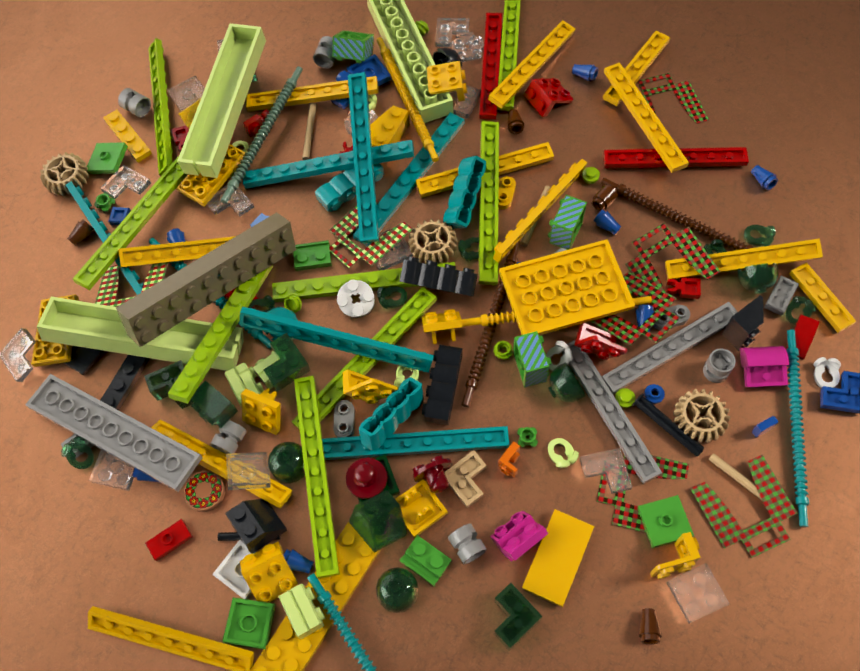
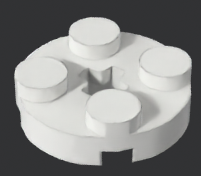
M350 280L339 289L337 303L341 311L349 317L365 316L374 307V293L367 283L360 280ZM357 294H359V299L361 300L360 303L355 302V304H353V299L351 297L353 295L356 296Z

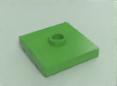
M97 143L88 162L87 173L117 174L128 147L126 143Z
M678 495L637 507L652 548L674 543L684 533L691 532L692 537L694 536Z
M233 597L222 642L266 649L276 604Z

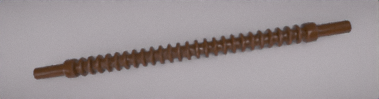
M603 178L601 181L602 185L615 187L618 195H624V198L629 197V200L633 199V202L638 201V204L642 203L643 207L646 205L647 209L652 208V211L656 210V213L661 212L662 216L665 214L666 218L671 217V220L679 221L680 225L690 226V229L694 228L695 232L698 230L699 234L704 233V236L708 235L709 239L713 237L714 241L719 240L718 243L723 242L724 246L726 244L729 245L728 248L733 247V250L754 248L752 245H745V242L740 243V240L736 241L735 237L730 238V235L725 236V233L721 234L720 230L717 232L715 228L711 229V226L706 227L705 223L702 225L701 221L696 222V219L692 220L691 216L687 218L686 214L682 215V212L677 213V210L673 211L672 207L669 209L667 205L663 206V203L658 204V201L654 202L653 198L650 200L649 196L644 197V194L640 195V192L635 193V190L631 191L630 187L627 189L624 184L619 185L606 178Z
M520 241L511 249L510 255L506 257L505 267L517 264ZM501 277L488 316L490 314L495 315V313L501 314V305L504 304L503 301L507 295ZM489 323L482 332V341L479 342L480 346L477 347V355L474 356V365L471 366L473 370H470L471 375L468 376L469 380L465 384L466 391L461 404L463 407H469L473 392L478 387L477 382L480 380V372L483 371V362L486 361V352L489 351L488 347H490L492 342V333L495 332L496 323L493 325Z

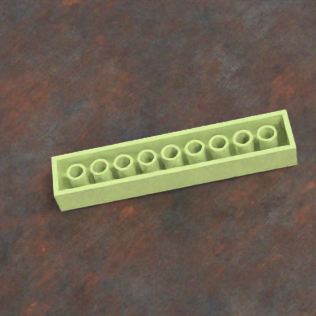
M367 0L368 9L386 47L391 51L392 57L399 68L423 122L426 123L447 116L450 112L453 113V99L449 92L429 94L427 67L433 66L435 63L404 0Z

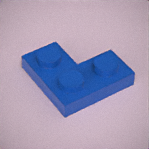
M843 371L841 374V389L823 386L820 389V408L860 414V373Z

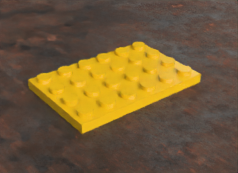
M608 239L499 268V274L521 335L536 331L538 335H543L582 324L583 322L628 311L635 307Z

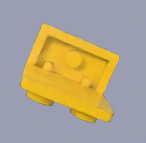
M460 61L427 67L429 94L434 95L456 91L458 101H465V93L468 92L467 85L463 83V80H466L465 70H461Z
M351 370L342 372L343 394L351 396L353 399L366 401L368 404H375L380 399L388 398L391 393L398 390L397 386Z
M691 532L682 534L674 543L680 559L655 566L650 572L651 577L657 576L658 579H663L671 576L670 573L677 570L680 574L692 570L691 567L696 566L695 563L701 558L698 552L700 547L697 539L692 537Z
M279 541L266 545L262 550L254 554H248L240 561L241 573L257 601L269 603L298 585L284 557Z

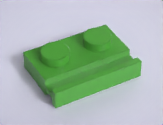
M329 240L295 245L296 251L293 252L295 271L332 266Z
M417 535L399 561L435 587L437 581L451 564L452 559Z

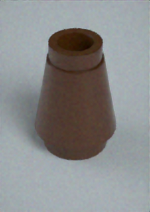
M511 109L508 112V130L512 134H520L524 129V122L518 111Z
M84 219L81 222L78 221L67 239L76 246L90 236L94 228Z
M652 608L642 610L639 637L644 644H658L662 637L656 610Z

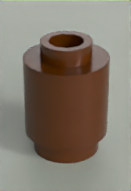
M604 185L593 197L592 206L598 211L606 210L618 197L616 188L611 185Z

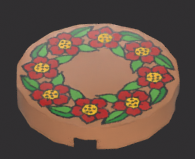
M203 470L195 473L188 479L183 494L185 501L191 508L196 511L206 512L217 507L220 501L223 500L226 489L219 475L212 471Z

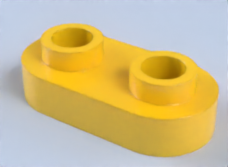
M505 176L499 180V209H508L512 204L516 189V181L512 177Z

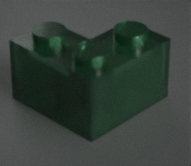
M287 333L270 343L273 352L279 360L263 370L276 392L292 383L294 379L300 378L309 372L310 368Z
M182 360L144 376L150 393L157 401L168 397V392L185 367ZM197 391L188 404L175 400L181 409L200 401Z
M206 380L197 388L190 400L193 403L191 407L206 423L217 425L220 428L238 412L232 402Z
M512 583L495 597V603L508 618L494 631V635L508 651L523 639L543 617Z

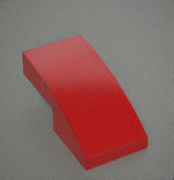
M802 314L798 317L794 330L796 348L799 349V356L797 357L804 360L820 321Z

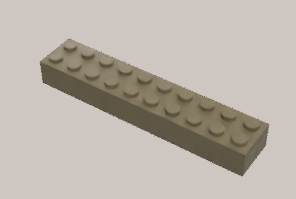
M276 212L116 307L127 335L139 347H142L296 251L290 221Z

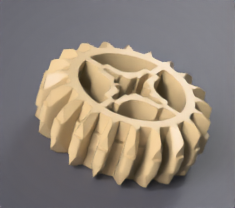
M65 152L63 155L59 153L57 157L52 156V159L47 160V164L42 165L43 169L40 170L43 186L49 192L57 196L60 194L63 197L66 193L71 195L65 184L72 181L75 187L83 188L82 184H86V179L89 178L86 163L81 157L73 153L68 154Z
M431 218L428 223L424 220L423 225L418 223L417 228H413L412 233H410L408 241L409 250L414 258H419L420 263L425 261L426 264L427 260L443 263V260L448 262L449 256L453 257L454 251L457 249L456 232L453 231L451 226H447L446 221L441 224L439 219L437 222H434ZM442 236L447 240L446 244L441 240ZM420 241L423 242L424 248L420 247Z
M697 389L693 390L692 393L686 392L685 396H681L679 402H676V409L673 412V415L676 416L674 422L679 423L678 427L684 430L685 435H691V439L696 437L699 443L703 441V438L709 443L711 438L715 441L719 438V435L723 436L725 429L729 427L727 422L730 421V416L727 415L729 409L723 408L726 405V401L720 402V395L715 398L712 396L713 391L706 394L705 389H702L700 393ZM686 410L689 412L688 414L692 417V422L689 421L686 414ZM711 410H713V412L715 413L717 421H715V417L712 415ZM704 412H706L703 418L700 417V418L697 420V418L699 417L700 414H703Z

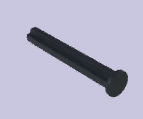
M643 393L632 404L633 407L636 405L695 456H699L703 452L704 447L699 442L692 439L689 434L685 435L684 430L679 428L675 422L644 398Z

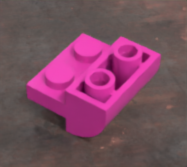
M783 346L740 348L741 368H744L745 387L788 385L787 365H789V358Z
M521 511L512 515L511 520L505 525L497 527L490 537L507 559L515 561L544 538L548 532L544 526L535 522L530 514Z

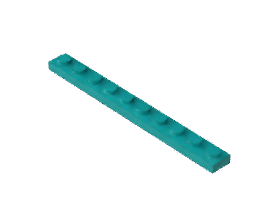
M365 72L348 75L359 238L361 244L379 241L367 78Z
M451 112L431 136L438 157L465 124V119ZM424 146L376 205L379 233L416 187V179L423 178L434 164L428 150H425ZM359 228L353 234V238L360 242ZM372 242L362 244L368 247Z
M407 140L372 147L373 165L414 157L413 141ZM353 151L249 170L243 176V185L247 189L353 169Z
M72 181L65 184L104 243L111 235L110 232L106 234L107 227L102 220L98 222L97 219L100 217L95 209L90 210L92 205L87 197L83 199L82 196L85 194L79 186L75 187ZM118 257L115 262L137 295L140 294L144 285L143 282L139 284L137 280L140 277L135 270L131 271L129 269L131 266L121 267L120 257Z
M242 306L240 311V325L427 373H429L434 355L406 347L360 337L292 318L258 311L253 308Z
M508 426L392 434L386 437L383 445L374 451L362 445L360 436L322 439L325 460L380 457L385 454L386 456L500 449L510 446Z

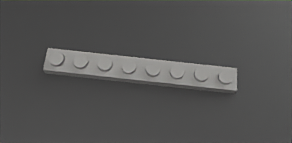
M730 302L725 303L603 375V380L612 394H615L618 390L627 387L726 328L731 317L737 313V310Z
M575 340L568 343L567 345L573 354V359L569 362V366L642 484L660 476L662 471L588 354L581 351L580 347L574 345Z

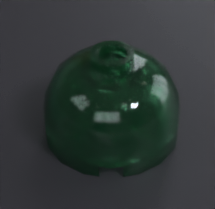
M768 263L747 266L745 271L739 268L737 270L739 282L743 288L754 291L755 294L767 293L766 289L773 287L777 282V263H773V267H768Z
M566 362L552 371L549 379L551 386L548 389L554 398L558 397L563 402L572 403L585 397L583 388Z
M286 441L279 443L272 449L269 454L268 465L275 479L285 483H293L305 476L302 446L295 442Z
M399 567L390 568L382 573L377 581V599L381 606L390 612H405L418 599V582L414 575L406 569Z

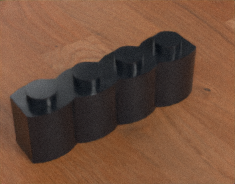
M409 256L408 260L404 259L399 282L474 296L478 274H474L475 270L463 268V271L456 270V266L445 264V267L437 266L438 262L427 260L426 264L420 263L419 258Z
M439 345L438 350L434 351L433 361L436 364L430 370L429 379H432L431 386L427 385L426 397H428L427 404H423L422 408L425 422L449 425L462 362L463 348Z

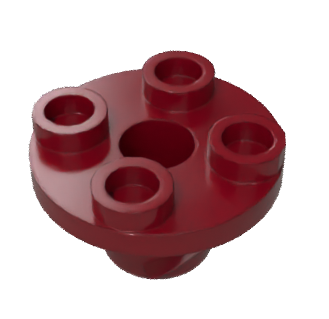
M442 455L432 458L431 463L425 466L422 464L412 469L414 481L420 482L424 479L427 481L432 493H440L449 487V482L444 472L452 467L451 459H444Z
M361 458L355 461L346 473V485L349 491L360 499L371 500L382 493L387 484V472L384 466L373 458Z

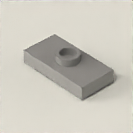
M780 276L764 308L782 316L799 283Z

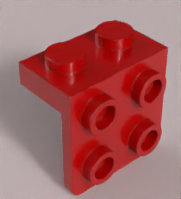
M556 78L532 79L524 93L525 98L542 117L548 116L555 103H572L574 100L570 92L564 89L561 82Z
M584 322L579 325L574 345L580 347L581 351L594 353L600 359L609 360V358L627 354L628 350L623 346L615 344L616 337Z

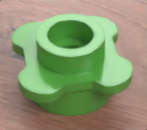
M100 194L97 196L94 206L107 212L111 205L115 203V199L110 198L108 194Z
M525 427L518 429V445L520 447L525 445L537 446L536 428Z

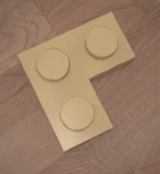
M474 450L444 472L449 486L467 508L484 496L472 479L486 469L487 465Z

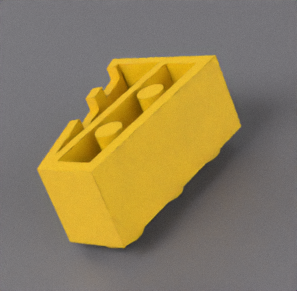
M393 105L370 124L372 147L400 141L410 124L408 110Z

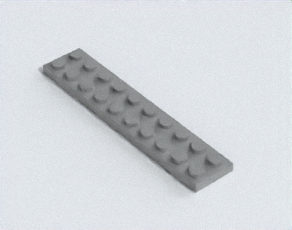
M52 374L47 377L25 404L29 409L177 492L180 491L203 458L199 453Z

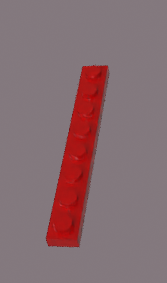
M486 13L479 119L496 120L497 106L489 101L488 97L497 88L499 81L502 13Z
M747 147L679 148L689 162L688 167L747 166L749 163ZM656 149L604 150L603 152L604 168L667 167Z

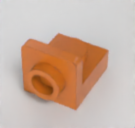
M514 441L498 462L500 471L507 476L511 475L513 477L517 475L518 469L512 464L521 455L519 453L520 445Z

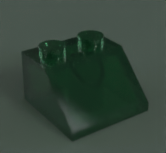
M387 490L355 505L349 519V523L374 552L379 551L407 534L400 504Z

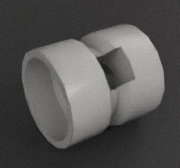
M324 36L319 41L313 55V61L319 67L327 69L333 66L336 57H332V37Z
M131 88L124 89L119 95V106L138 117L146 116L151 108L150 99Z
M723 348L712 351L703 367L706 379L714 383L725 381L735 367V356L732 352Z
M224 419L219 427L220 433L215 434L210 445L226 455L233 456L238 448L237 442L242 441L247 431L239 424Z
M471 523L458 528L448 537L453 548L458 549L457 554L463 564L474 561L487 551L482 540L476 538L477 532Z

